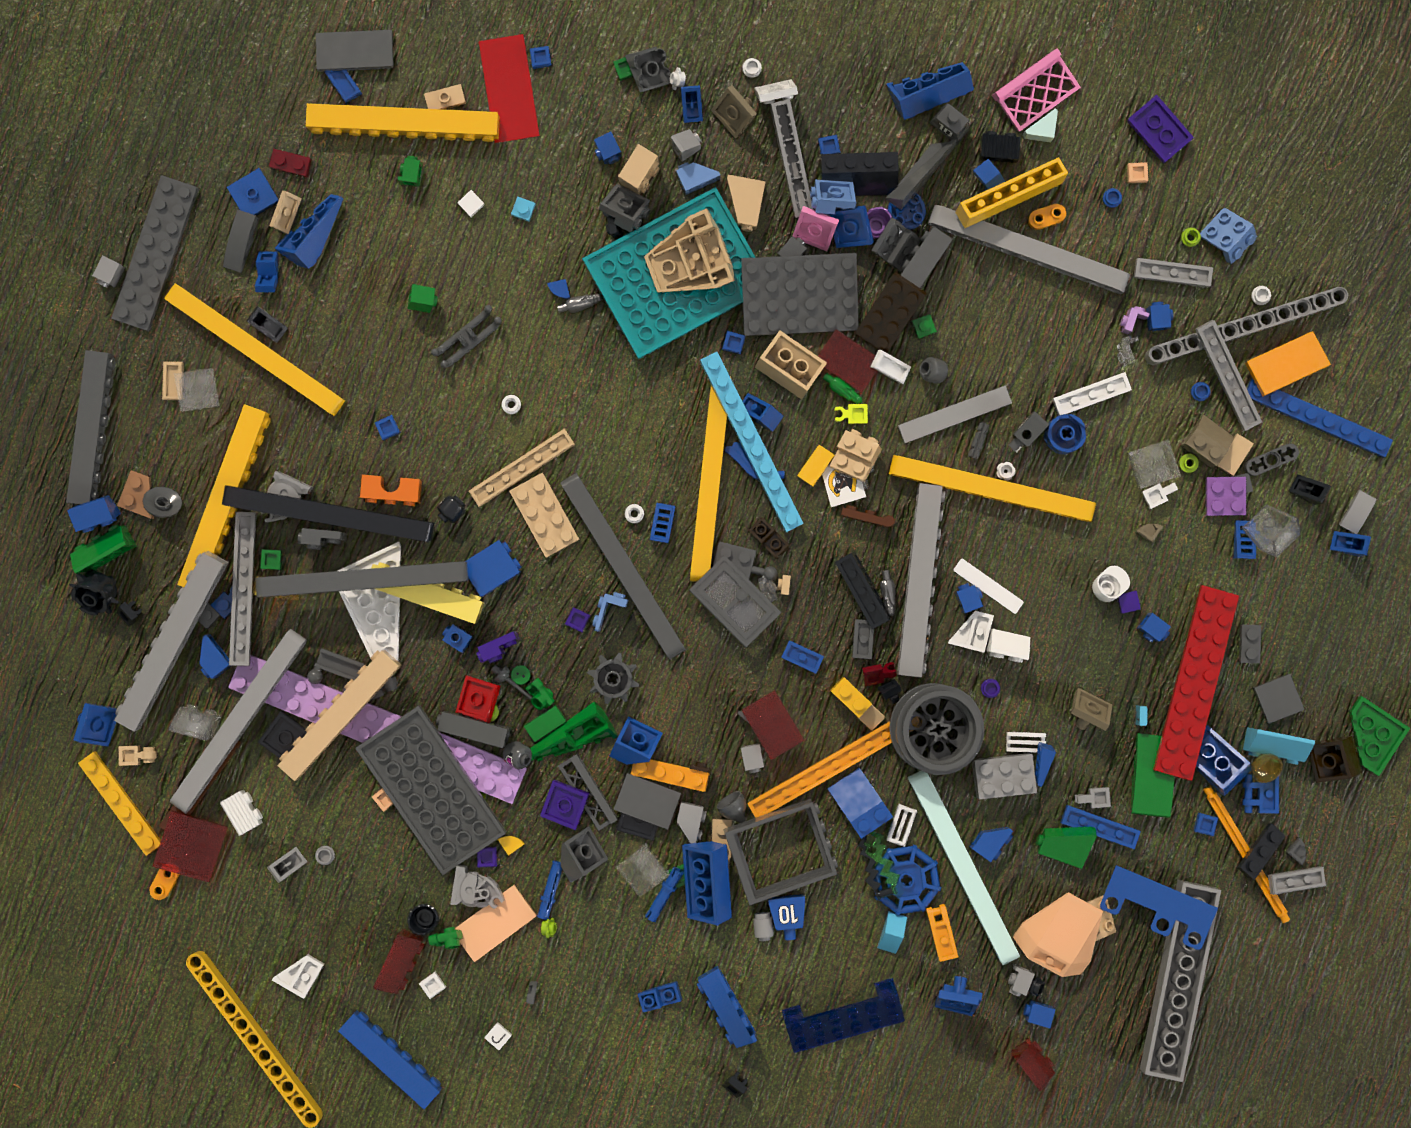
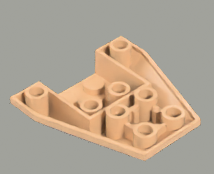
M1068 892L1025 920L1015 932L1013 938L1029 960L1061 977L1081 975L1091 962L1103 911Z

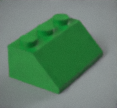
M118 524L108 529V533L96 535L91 539L92 542L87 545L84 543L75 547V551L70 554L74 573L86 574L88 570H96L137 547L127 527L119 526Z

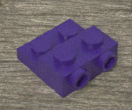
M517 631L477 647L479 651L476 653L481 663L486 661L493 663L502 659L501 655L505 654L503 646L504 648L511 647L517 644V639H520Z

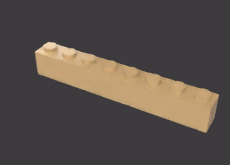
M377 650L370 658L372 662L368 666L364 665L357 672L359 676L355 680L351 679L344 686L346 689L342 695L338 693L331 701L333 705L329 709L325 708L318 715L320 719L316 723L312 722L305 729L307 732L303 738L299 736L292 744L294 748L290 752L286 751L279 758L281 762L277 766L291 779L296 781L306 772L402 666L386 650L381 652Z

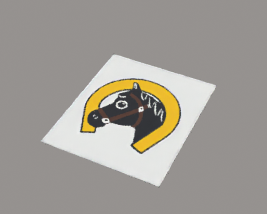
M828 465L822 476L831 507L866 497L861 481L834 470Z

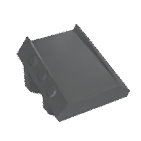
M655 46L625 55L640 92L671 84L670 70L664 65L666 53L663 49Z

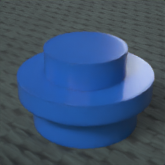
M1114 188L1105 191L1102 198L1103 203L1109 208L1117 207L1122 201L1120 191Z
M1198 382L1192 386L1191 396L1196 401H1204L1210 396V387L1204 382Z

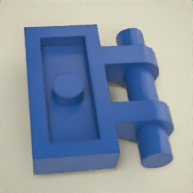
M1247 774L1245 781H1243V788H1245V799H1243V805H1245L1244 813H1252V805L1258 806V813H1279V775L1258 774V782H1252V774ZM1252 788H1258V799H1252Z

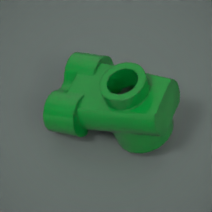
M539 678L535 679L525 688L533 696L531 703L538 710L546 709L555 701L553 699V692L545 688Z
M449 927L444 929V933L429 935L428 941L431 946L439 947L444 945L447 950L460 947L459 940L463 939V934L461 930Z

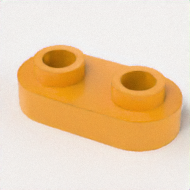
M1053 204L1034 210L1028 217V224L1034 230H1041L1059 224L1065 219L1066 210L1060 204ZM1054 210L1059 211L1060 215L1055 216ZM1036 216H1040L1042 218V221L1037 222L1035 219Z
M167 863L161 866L149 889L152 898L162 900L169 896L180 875V869L176 864ZM166 870L171 872L170 877L165 874ZM157 887L162 889L161 894L157 893Z

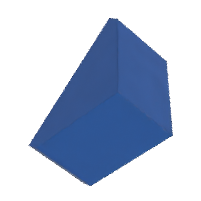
M700 85L681 87L684 123L703 121Z
M1334 531L1330 550L1357 557L1367 556L1371 537Z

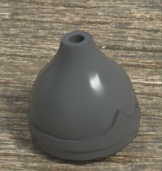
M740 791L725 796L718 803L717 809L723 817L738 823L746 821V799Z

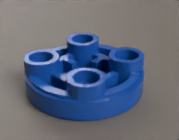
M918 194L913 199H910L902 210L892 203L888 205V211L892 218L898 220L906 229L913 230L917 228L925 218V204Z

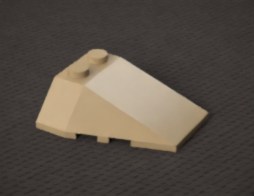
M707 208L687 217L685 222L677 229L675 228L665 240L657 244L644 256L658 293L715 289L735 281L733 265L722 235Z

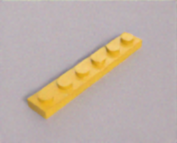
M96 751L78 763L146 856L164 844Z

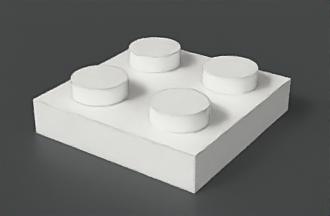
M791 79L755 87L757 98L760 103L764 102V104L773 103L775 99L782 98V100L792 99L793 95L798 94L797 86Z

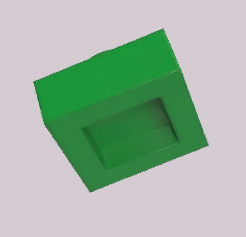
M625 57L613 61L620 81L633 77Z
M930 314L912 320V325L918 339L937 332Z
M262 549L260 569L281 570L283 551Z

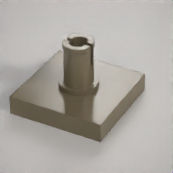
M733 85L725 90L711 109L735 139L743 133L757 115L752 108L753 103L748 97L743 98Z
M1077 688L1074 693L1071 714L1079 717L1076 721V726L1085 730L1088 724L1091 723L1106 731L1110 725L1112 704Z

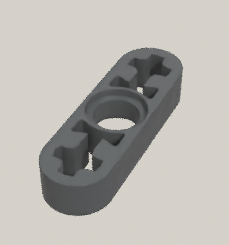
M1294 444L1280 446L1246 461L1244 471L1249 473L1250 476L1262 474L1295 460L1298 457L1299 450ZM1287 449H1292L1293 453H1291V458L1289 455L1284 457L1280 456V454L1286 452ZM1270 454L1276 458L1274 465H1269L1266 461L1267 456ZM1251 462L1253 464L1262 462L1263 466L1256 468V472L1249 468L1252 466Z

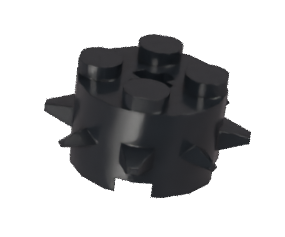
M93 569L88 570L84 575L77 573L78 583L69 584L73 588L71 592L72 601H76L81 606L79 609L89 615L96 616L104 612L111 614L110 605L112 603L119 604V601L115 599L118 593L115 585L116 580L112 576H106Z

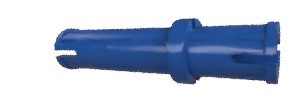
M552 861L544 894L540 897L542 901L537 914L538 918L549 919L552 904L556 901L554 897L562 873L561 862Z
M673 867L666 881H663L660 892L645 915L648 920L652 922L657 921L659 914L672 892L676 891V886L684 874L681 869Z

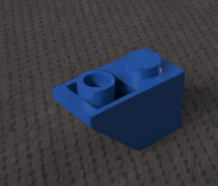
M1008 827L980 831L969 847L989 862H992V860H996L1000 856L1002 846L1004 844L1007 845L1012 839L1013 830Z

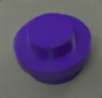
M987 679L981 684V692L987 698H994L1000 692V685L994 679Z

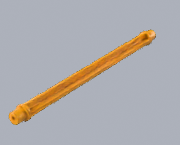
M1211 786L1204 788L1203 791L1206 794L1207 800L1241 857L1244 858L1250 850L1249 846L1217 795V792H1214ZM1261 870L1255 880L1276 916L1280 918L1282 923H1286L1290 920L1287 914L1288 911L1277 894H1270L1269 880L1263 870Z

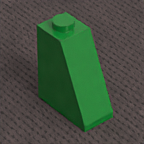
M1045 828L1042 835L1039 834L1036 840L1038 854L1082 869L1097 837L1096 828Z

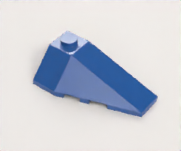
M330 194L314 209V214L311 217L300 221L301 226L296 231L290 230L289 234L283 237L275 247V250L300 267L309 269L315 265L322 253L343 198Z

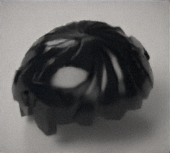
M428 904L415 906L409 912L407 918L408 927L413 934L421 936L433 932L439 923L437 910Z

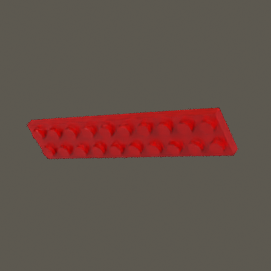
M1204 585L1200 586L1153 768L1154 771L1188 781L1193 779L1239 595Z

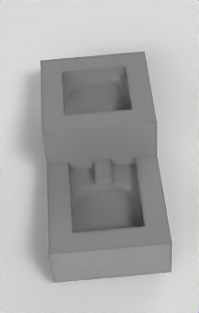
M1359 489L1350 502L1349 509L1339 522V525L1357 534L1377 499Z

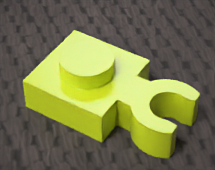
M848 404V410H845L843 407H835L834 411H841L842 417L835 418L836 422L848 419V424L868 423L867 404Z

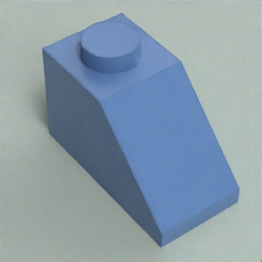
M688 162L684 163L676 170V175L685 195L720 180V173L718 171L694 162L691 164Z

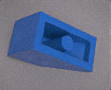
M749 393L742 401L750 418L772 432L784 417L772 405Z
M205 634L202 638L200 655L201 671L207 678L216 679L231 667L229 665V657L211 634Z

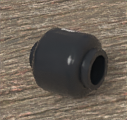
M449 495L437 506V510L440 512L437 516L444 523L447 521L456 523L465 514L464 507L466 505L456 495L453 497Z

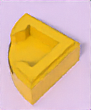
M503 836L498 839L508 856L525 844L521 839L514 836Z

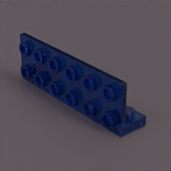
M893 978L874 983L877 997L808 1017H803L800 1005L783 1009L782 1014L793 1052L797 1053L904 1022L905 1019Z

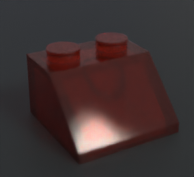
M1027 1038L1010 1053L1041 1092L1055 1074L1052 1069L1054 1064L1048 1056L1044 1058L1040 1054L1042 1048L1036 1041L1031 1042Z

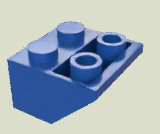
M109 495L67 510L75 532L82 530L83 533L94 530V528L99 526L98 524L101 527L112 524L117 520L116 517L121 514L119 508Z

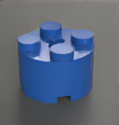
M1073 414L1057 416L1048 423L1049 426L1044 431L1043 438L1047 446L1058 454H1068L1079 449L1086 439L1083 421ZM1066 430L1068 437L1064 438L1062 432Z

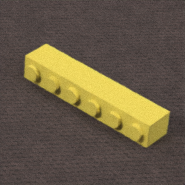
M379 562L378 565L372 564L371 569L390 567V565ZM442 583L376 589L477 624L484 602L480 601L481 597L470 594L469 597L462 595V590L453 587L450 591L445 589V584Z

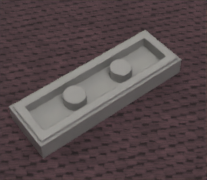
M1322 866L1268 875L1270 894L1273 895L1326 886L1324 867Z

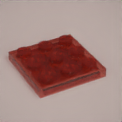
M171 810L152 867L210 882L228 826Z

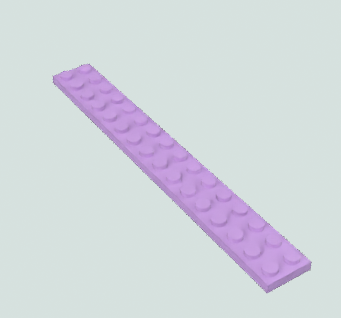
M250 654V666H237L228 688L244 694L266 661ZM287 670L265 703L316 723L320 719L318 715L325 708L329 709L333 705L331 702L338 693L342 695L344 692L322 683L312 684L308 681L307 677ZM367 703L340 734L363 743L402 716ZM439 732L479 791L513 804L526 773V767L515 769L508 765L504 758Z

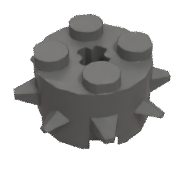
M618 653L614 659L610 660L600 655V665L597 669L588 670L587 672L594 678L595 684L590 689V692H599L601 695H604L605 704L607 705L612 698L617 697L627 702L626 692L631 687H639V683L633 680L632 672L637 667L636 664L627 665L622 662V653ZM611 673L618 676L616 684L610 683L608 680Z

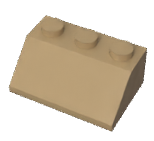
M779 331L759 358L755 368L802 400L827 362L782 331Z

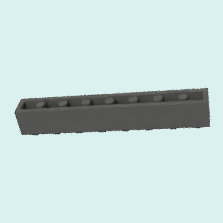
M85 350L66 503L80 505L99 498L97 486L101 481V472L99 470L100 464L103 463L104 459L102 446L106 442L104 431L105 426L108 425L107 407L109 408L111 403L109 391L113 386L111 375L116 364L114 355L110 353Z

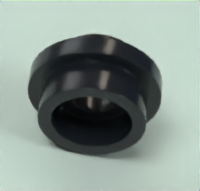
M1036 977L1035 980H1032L1029 988L1030 995L1040 996L1042 994L1045 982L1041 978Z

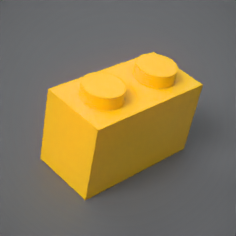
M842 677L830 690L858 718L872 705L845 677Z

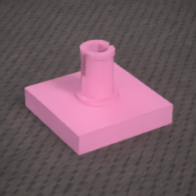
M803 206L793 237L795 239L798 237L806 244L828 251L839 220L823 213H816L815 210Z

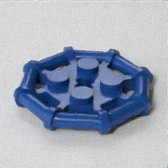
M914 844L908 847L886 849V853L874 867V869L879 871L874 881L881 883L880 876L886 877L887 887H893L895 892L893 895L899 901L896 904L888 897H883L879 901L898 916L904 913L926 911V907L942 888L939 883L937 860H933ZM910 854L909 860L897 861L895 856ZM915 856L927 865L923 868L914 862ZM892 859L894 864L890 867L887 873L882 872L889 860ZM929 869L932 884L926 883L925 872ZM904 875H907L908 878L912 879L908 882V885H905L904 882H901V879L904 878ZM925 888H929L930 891L921 901L919 899L920 893ZM915 899L918 903L902 906L905 900Z

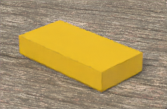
M818 445L797 477L814 487L835 455L821 445Z

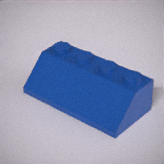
M713 841L682 845L687 918L718 926L732 918L727 845Z

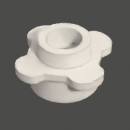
M678 67L670 75V83L673 90H676L677 87H683L685 84V73L681 72V69Z

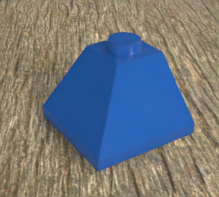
M628 716L609 757L626 765L649 762L663 733Z

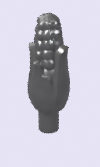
M586 294L572 297L565 304L558 305L557 308L559 313L565 311L576 313L592 307L595 303L597 304L602 300V296L600 294Z
M890 570L882 571L883 581L880 582V590L887 614L893 616L896 610L895 583L890 578Z

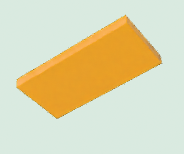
M1313 331L1245 363L1262 397L1331 365Z

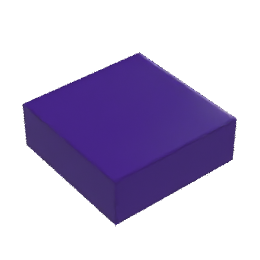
M1137 591L1123 593L1117 598L1121 614L1141 609Z
M573 607L565 625L583 633L591 615Z
M485 847L477 852L478 868L497 867V847Z

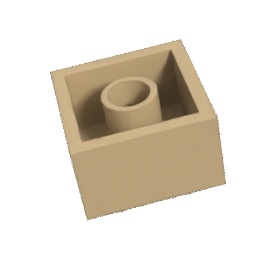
M638 144L618 175L619 185L639 195L641 193L645 194L650 185L648 183L650 178L655 177L659 172L658 156Z

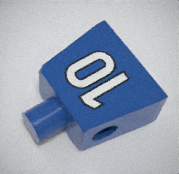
M797 894L769 898L768 903L776 930H784L785 940H795V929L803 928L805 895Z

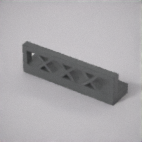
M578 753L558 765L570 786L577 788L575 786L577 778L583 779L587 785L585 792H588L589 789L591 791L589 795L594 796L596 799V808L590 807L586 803L585 810L598 831L618 820L616 813ZM572 762L577 769L576 775L568 774L564 766ZM597 811L604 812L608 819L601 825L596 819Z

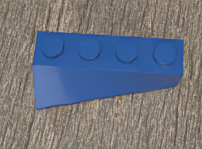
M963 62L940 68L938 73L926 72L922 73L921 77L910 80V77L902 79L903 83L893 85V82L886 84L895 107L904 120L913 118L919 113L929 111L933 107L947 103L956 97L966 95L974 90L970 70Z
M719 966L700 975L697 986L702 994L705 993L708 1000L706 1002L711 1011H716L718 1015L716 1020L720 1027H725L728 1032L725 1035L731 1045L734 1043L736 1048L756 1042V1031Z

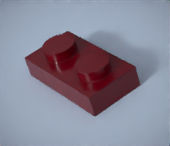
M273 148L269 168L307 178L312 159Z

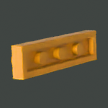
M650 759L649 762L635 763L631 770V774L638 777L706 792L710 774L709 772Z

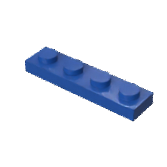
M1066 805L1060 822L1070 827H1094L1098 837L1135 849L1141 832Z

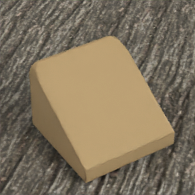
M871 705L858 719L872 731L884 720L885 716Z

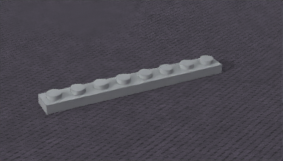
M236 512L230 666H250L256 533L255 512Z

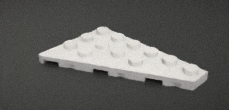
M400 542L394 543L338 571L371 569L372 564L378 565L379 562L390 565V567L401 566ZM376 589L339 591L370 658L377 650L379 652L386 650L399 662L400 598Z

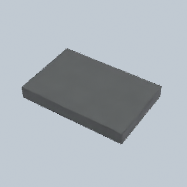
M627 773L614 810L668 830L681 792Z

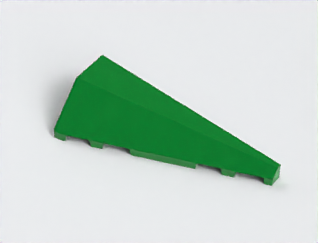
M594 701L530 748L532 752L531 761L537 759L539 762L545 756L552 754L554 756L582 749L583 745L595 742L598 744L601 743L602 739L608 737L615 739L618 735L605 711Z

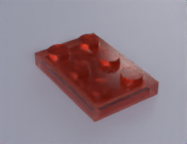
M837 329L818 355L819 358L827 362L824 369L841 378L861 394L877 372V370L870 367L875 355Z
M775 690L741 709L771 760L804 741Z

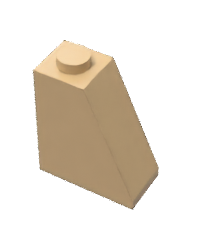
M728 174L727 185L738 227L747 232L757 230L765 181Z

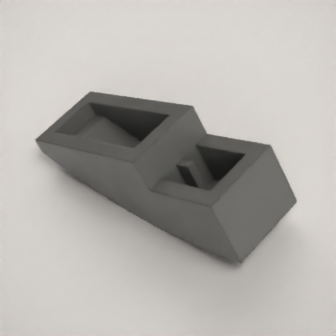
M237 209L224 256V268L242 274L254 240L253 234L259 220L256 215Z

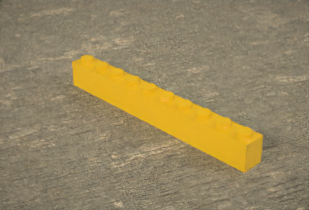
M307 103L306 127L313 134L330 132L333 135L349 133L352 136H360L361 133L372 137L386 134L392 138L406 135L407 138L412 139L418 138V136H425L427 139L444 137L446 140L463 138L465 141L482 139L485 142H493L494 139H499L500 116L498 112Z
M244 404L177 585L185 587L187 583L186 577L191 570H194L196 566L195 560L200 553L210 551L217 556L221 554L224 548L223 539L230 532L231 526L229 523L237 512L235 507L222 505L224 487L227 485L243 488L244 483L249 480L251 474L249 469L251 464H254L257 459L256 450L258 446H261L264 439L263 431L265 428H268L270 423L269 413Z

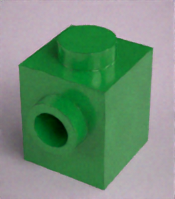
M412 284L409 291L407 309L430 313L432 307H436L438 296L435 295V288Z

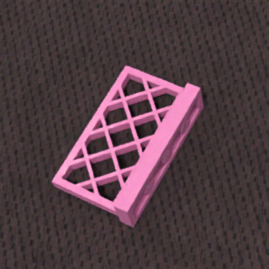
M1058 48L991 95L995 101H998L1018 132L1081 88L1060 57L1062 54ZM1057 62L1062 68L1061 76L1051 74L1052 66ZM1037 76H1047L1045 87L1036 85ZM1050 77L1060 79L1058 89L1049 87ZM1063 79L1070 80L1074 88L1070 91L1062 90ZM1022 87H1032L1030 98L1020 96ZM1035 88L1045 90L1043 100L1033 98ZM1048 90L1058 92L1056 101H1046ZM1008 97L1016 98L1015 109L1008 108L1004 100ZM1020 99L1029 101L1028 111L1018 110ZM1033 102L1042 103L1041 112H1031ZM1017 112L1027 114L1026 122L1021 126L1016 120Z

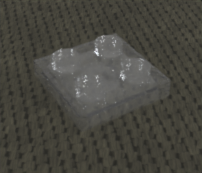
M213 368L174 374L180 412L219 407Z

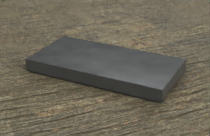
M392 30L316 33L317 71L393 69Z

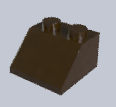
M1353 736L1317 742L1309 754L1316 783L1350 779L1362 773Z

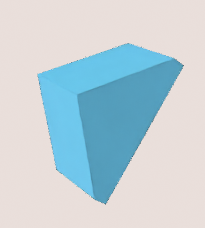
M888 911L877 948L897 953L904 938L907 916L901 914L898 916L894 912Z

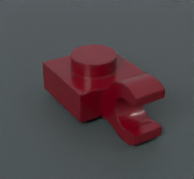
M894 662L886 663L883 668L881 664L862 668L865 686L884 683V678H894L897 676Z

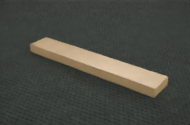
M564 428L469 490V493L478 507H481L575 444Z

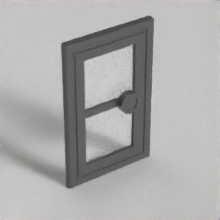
M725 555L689 589L745 648L781 614Z

